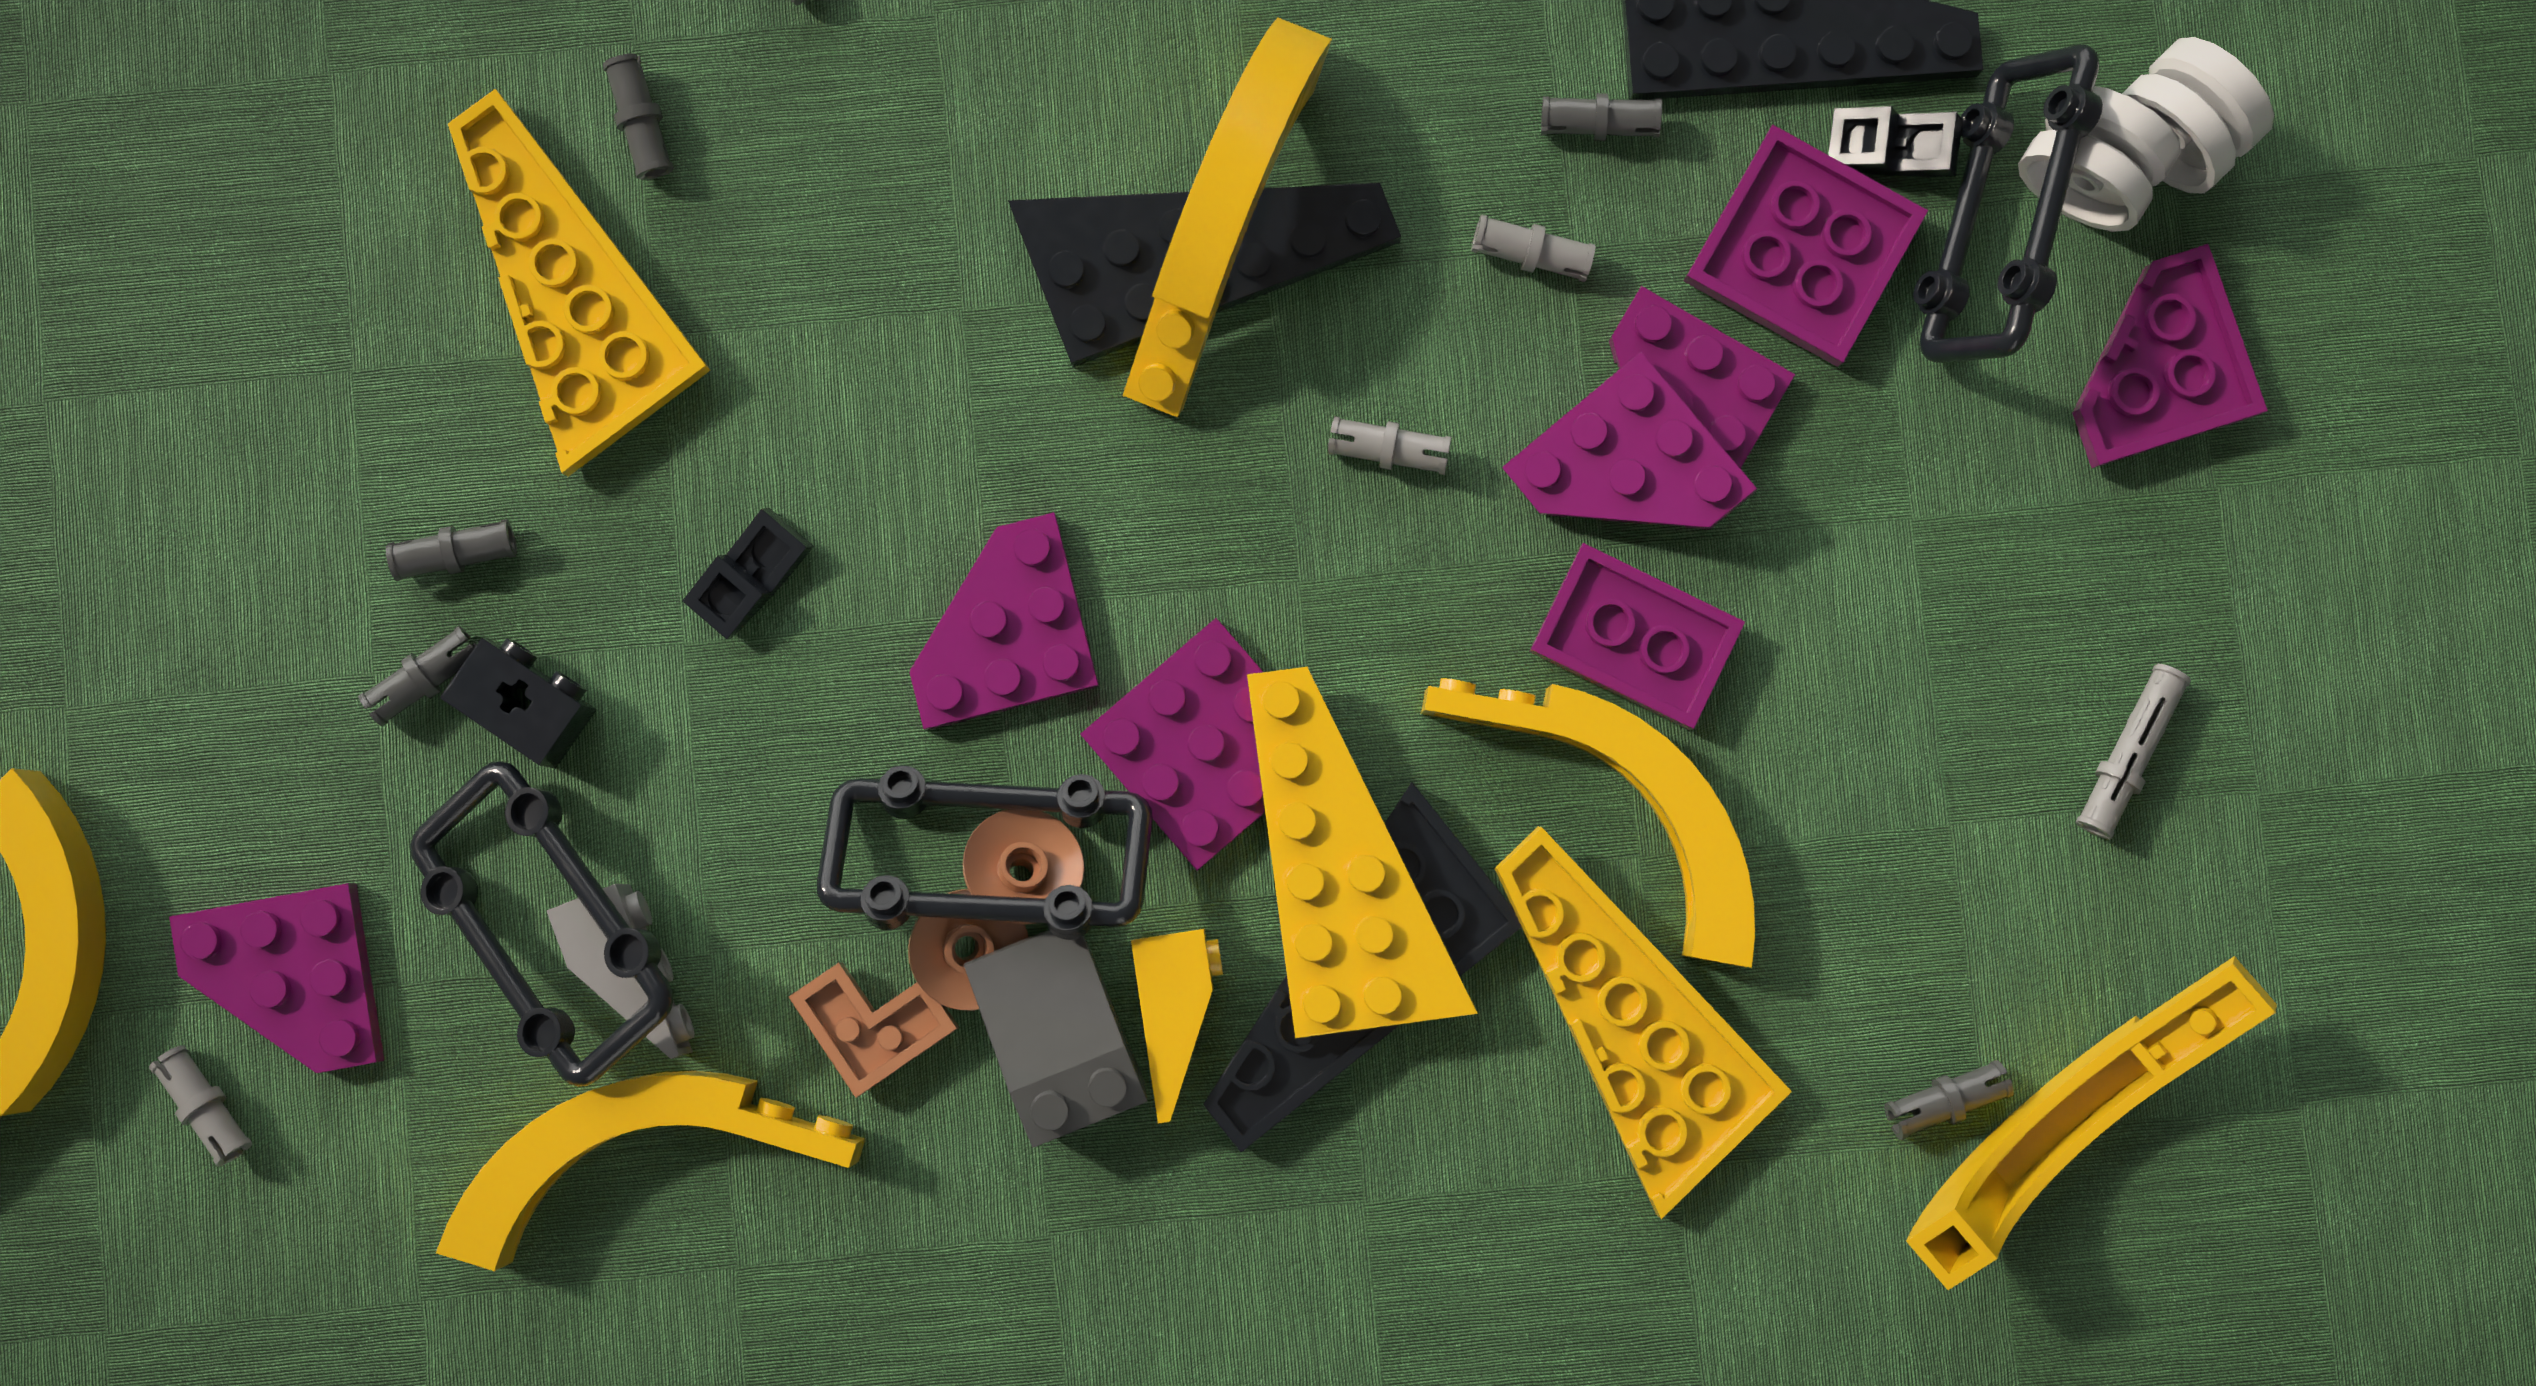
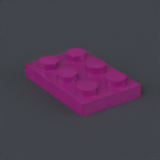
M1582 543L1529 652L1690 731L1694 729L1745 621Z

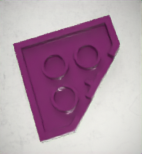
M2209 244L2152 261L2144 267L2072 412L2091 469L2240 422L2268 411Z
M1643 286L1639 288L1609 339L1614 363H1617L1618 369L1642 352L1740 469L1795 376L1794 373Z
M1642 352L1638 353L1502 467L1541 515L1571 516L1606 521L1712 529L1757 492L1755 485Z
M1054 512L996 527L911 667L909 673L924 730L928 731L1099 687L1064 544Z
M345 883L169 916L178 976L315 1073H322L385 1061L357 883Z

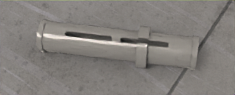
M2158 663L2154 665L2152 674L2133 712L2130 714L2109 760L2101 761L2095 772L2099 779L2081 815L2075 822L2079 827L2098 837L2112 839L2115 833L2114 830L2132 794H2140L2146 782L2141 776L2163 736L2186 687L2191 682L2190 677L2185 673L2165 664Z

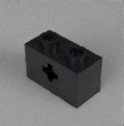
M508 637L502 645L481 638L440 698L539 766L556 769L597 710L581 699L587 690L559 671H555L550 678L532 665L538 657ZM519 688L525 689V696L532 701L527 710L520 708V701L514 697Z

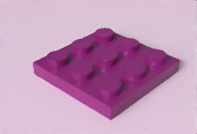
M1772 124L1687 273L1684 282L1834 366L1839 367L1847 357L1928 210Z
M1217 618L1212 620L1080 733L1126 789L1146 799L1152 809L1153 820L1197 871L1265 813L1247 674L1262 673L1263 671Z

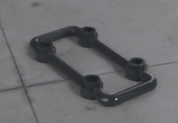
M2073 45L2002 63L1990 77L1983 103L1970 105L1961 115L1963 119L1961 136L1963 142L1970 147V152L1938 271H1928L1923 274L1917 281L1913 292L1914 301L1918 304L1922 313L1926 314L1919 344L1921 352L1927 360L1936 363L2004 358L2015 354L2027 341L2035 313L2043 309L2054 295L2057 277L2054 270L2047 266L2081 138L2088 135L2094 129L2103 109L2102 99L2093 92L2100 62L2097 52L2089 45ZM2072 71L2069 86L2061 85L2055 88L2049 94L2044 104V116L2048 120L2049 126L2057 132L2023 260L2009 262L2003 268L1998 278V290L2002 294L2003 300L2011 305L2005 329L2002 333L1945 338L1949 322L1960 315L1969 299V284L1964 278H1961L1992 158L1994 154L2007 144L2014 129V118L2010 112L2005 110L2011 88L2018 82Z
M504 761L491 762L482 767L421 824L413 834L410 844L411 856L415 865L424 876L421 885V899L424 906L430 912L437 915H450L521 1018L518 1024L517 1038L522 1050L532 1057H547L565 1082L577 1087L588 1086L600 1079L663 1022L670 1013L673 1004V991L669 982L658 968L662 955L661 946L657 938L650 931L629 927L558 825L562 820L563 811L557 797L550 791L531 788L520 771L512 764ZM498 786H500L509 799L505 809V817L510 829L521 836L536 837L607 938L604 948V959L608 969L618 977L635 978L648 997V1001L582 1061L570 1046L575 1037V1026L570 1016L561 1009L543 1007L473 905L478 897V885L473 876L465 869L447 867L435 849V845Z
M905 765L890 768L881 779H850L840 784L833 792L817 877V896L821 903L832 911L865 914L868 922L881 930L896 929L902 926L910 916L1047 923L1049 930L1055 936L1065 940L1078 939L1088 933L1092 926H1125L1133 922L1141 913L1145 898L1153 819L1152 809L1146 799L1139 794L1128 791L1104 790L1100 781L1093 776L1085 774L1071 776L1059 788L930 782L925 781L921 772L914 767ZM856 802L882 803L885 811L898 819L915 817L927 805L1060 812L1066 823L1077 828L1094 826L1102 820L1105 814L1127 815L1129 818L1120 900L1118 902L1092 901L1085 890L1074 885L1060 886L1052 890L1046 899L910 892L903 881L889 875L878 876L872 879L863 889L841 888L854 804Z

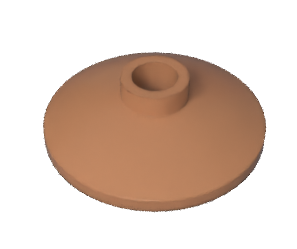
M1003 810L988 817L971 834L965 847L962 862L964 880L971 895L1046 899L1052 890L1060 886L1074 885L1080 887L1084 873L1081 848L1072 832L1057 818L1042 811ZM1018 865L1024 866L1030 871L1031 878L1027 881H1018L1012 877L1010 869ZM1010 922L1015 924H1036L1029 922Z
M961 889L948 893L971 895L968 889ZM918 917L911 931L908 945L911 971L921 989L941 1005L956 1010H978L979 1007L964 968V963L1028 938L1025 924H1015L1006 921ZM971 936L975 941L973 953L968 957H958L955 952L956 942L961 937Z

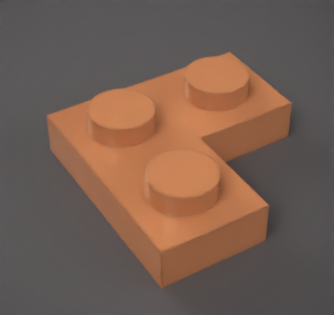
M843 962L837 963L789 996V999L855 1098L861 1096L959 1028V1025L946 1006L929 997L917 982L875 1011Z

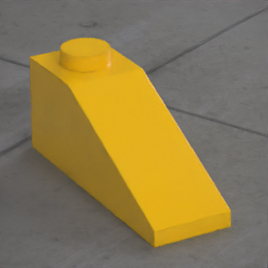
M1205 928L1131 940L1158 1124L1170 1122L1214 989L1212 977L1223 975L1218 939L1207 940Z

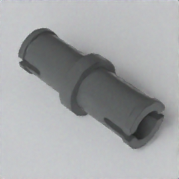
M637 54L618 55L606 60L603 63V69L607 74L618 110L613 116L617 129L625 133L636 169V178L648 180L669 174L674 170V166L670 162L659 125L663 115L659 104L652 102L641 66V58Z
M1596 93L1595 99L1549 98V96H1543L1541 135H1593L1594 141H1606L1607 135L1653 136V138H1659L1662 100L1609 99L1608 93Z
M508 519L458 531L453 525L440 528L438 535L399 543L392 542L386 546L388 567L395 581L446 569L450 574L461 573L465 571L466 565L504 557L512 558L516 557L517 554L514 532Z
M459 625L453 632L417 657L411 653L403 658L400 669L368 691L359 694L358 698L363 707L367 709L374 707L389 696L388 702L369 714L377 724L383 727L390 719L426 695L431 699L440 693L439 685L459 671L477 644H469L454 656L452 655L454 650L472 639Z
M1994 1060L1988 1065L1952 1079L1947 1075L1932 1080V1087L1894 1102L1889 1101L1885 1103V1114L1888 1121L1907 1113L1913 1114V1117L1891 1126L1896 1137L1899 1140H1904L1912 1134L1945 1121L1955 1125L1965 1121L1966 1113L2003 1098L2008 1099L2014 1095L2012 1081L2007 1079L1990 1087L1985 1085L1986 1082L2008 1073L2001 1062Z

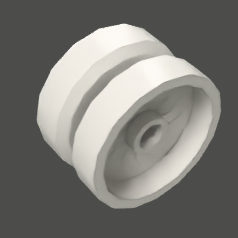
M2196 37L2179 38L2149 67V75H2141L2122 93L2153 110L2173 129L2180 141V154L2162 181L2187 193H2205L2235 166V158L2242 157L2250 151L2273 126L2274 112L2269 97L2255 75L2235 56L2214 43Z
M2095 86L2093 92L2102 99V114L2094 129L2080 140L2061 213L2090 227L2112 232L2128 231L2138 224L2152 201V186H2156L2165 179L2180 154V141L2171 126L2153 110L2129 96L2108 88ZM2045 119L2046 131H2041L2032 140L2018 163L2019 176L2029 190L2038 198L2040 197L2057 132L2049 126L2047 119Z

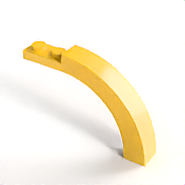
M1277 18L1254 51L1220 119L1184 205L1152 297L1155 299L1123 396L1175 417H1178L1182 412L1244 235L1278 155L1300 112L1314 93L1332 41L1331 38Z
M1441 678L1439 688L1428 686L1425 690L1421 710L1423 715L1558 740L1582 749L1602 760L1621 774L1639 791L1654 810L1675 850L1682 873L1686 905V925L1682 956L1752 968L1755 942L1754 900L1750 875L1740 841L1725 808L1710 784L1690 759L1667 737L1641 718L1614 703L1583 691L1555 684L1546 688L1543 707L1534 705L1535 695L1521 691L1500 689L1498 698L1475 694L1476 684Z
M11 768L0 779V853L14 879L21 902L25 925V959L18 998L10 1020L0 1038V1118L5 1115L31 1111L53 1087L71 1061L86 1031L96 1004L103 974L106 945L105 906L100 877L91 848L76 817L61 794L41 771Z
M2234 956L2142 1019H2139L2137 1016L2133 1017L2064 1068L2004 1120L1965 1159L1939 1189L1913 1226L1906 1242L1947 1290H1950L1998 1259L2010 1231L2032 1201L2084 1148L2153 1093L2276 1013V1002Z
M704 1071L662 1072L633 1077L587 1091L567 1100L530 1122L509 1139L482 1167L463 1193L446 1225L436 1254L492 1271L513 1263L525 1227L536 1207L553 1184L587 1153L617 1136L634 1130L671 1125L709 1127L847 1168L859 1162L866 1138L852 1135L853 1125L843 1120L818 1115L816 1123L793 1117L795 1107L780 1101L760 1098L758 1106L751 1104L758 1083L757 1080L731 1074Z

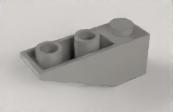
M613 884L603 888L630 928L647 930L646 926L652 924V916L649 906L640 891L633 892L630 884ZM577 898L547 910L546 912L567 968L622 1017L628 1020L648 1001V997L635 978H621L614 975L608 969L604 959V948L607 938L581 901ZM661 948L662 955L658 968L667 981L671 982L673 981L672 968L665 952ZM674 1000L671 1011L665 1020L646 1036L670 1059L692 1053L689 1039L694 1038V1028L687 1010L682 1004L675 1005Z

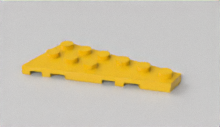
M494 89L450 121L448 127L468 188L473 193L483 223L481 228L487 246L492 250L500 275L498 277L526 365L530 367L541 400L538 402L545 423L549 425L557 449L555 454L561 473L569 477L711 370L504 97Z
M1308 667L1247 674L1295 1038L1478 1014Z
M1538 826L1495 867V871L1656 1215L1662 1219L1792 1091L1542 827Z

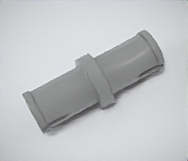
M1481 214L1474 233L1471 252H1480L1521 263V270L1533 273L1536 267L1585 282L1592 266L1596 246L1595 244H1585L1545 233V226L1533 224L1531 229L1488 218L1487 215Z
M1334 416L1330 432L1353 436L1355 440L1351 442L1329 438L1328 454L1380 462L1379 468L1391 470L1394 464L1439 472V474L1445 475L1448 459L1425 455L1424 450L1449 453L1452 437L1399 429L1400 423L1388 421L1386 427L1345 420Z
M185 1045L174 1047L158 1057L159 1061H153L149 1069L157 1076L178 1106L175 1115L181 1124H190L213 1157L216 1166H223L241 1156L243 1151L248 1150L253 1143L249 1137L245 1136L224 1106L223 1102L226 1096L219 1086L211 1087L188 1054L189 1051Z

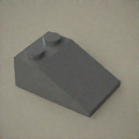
M1048 929L964 963V968L1009 1094L1032 1148L1147 1102L1145 1080L1085 935L1078 939L1065 940L1055 936Z

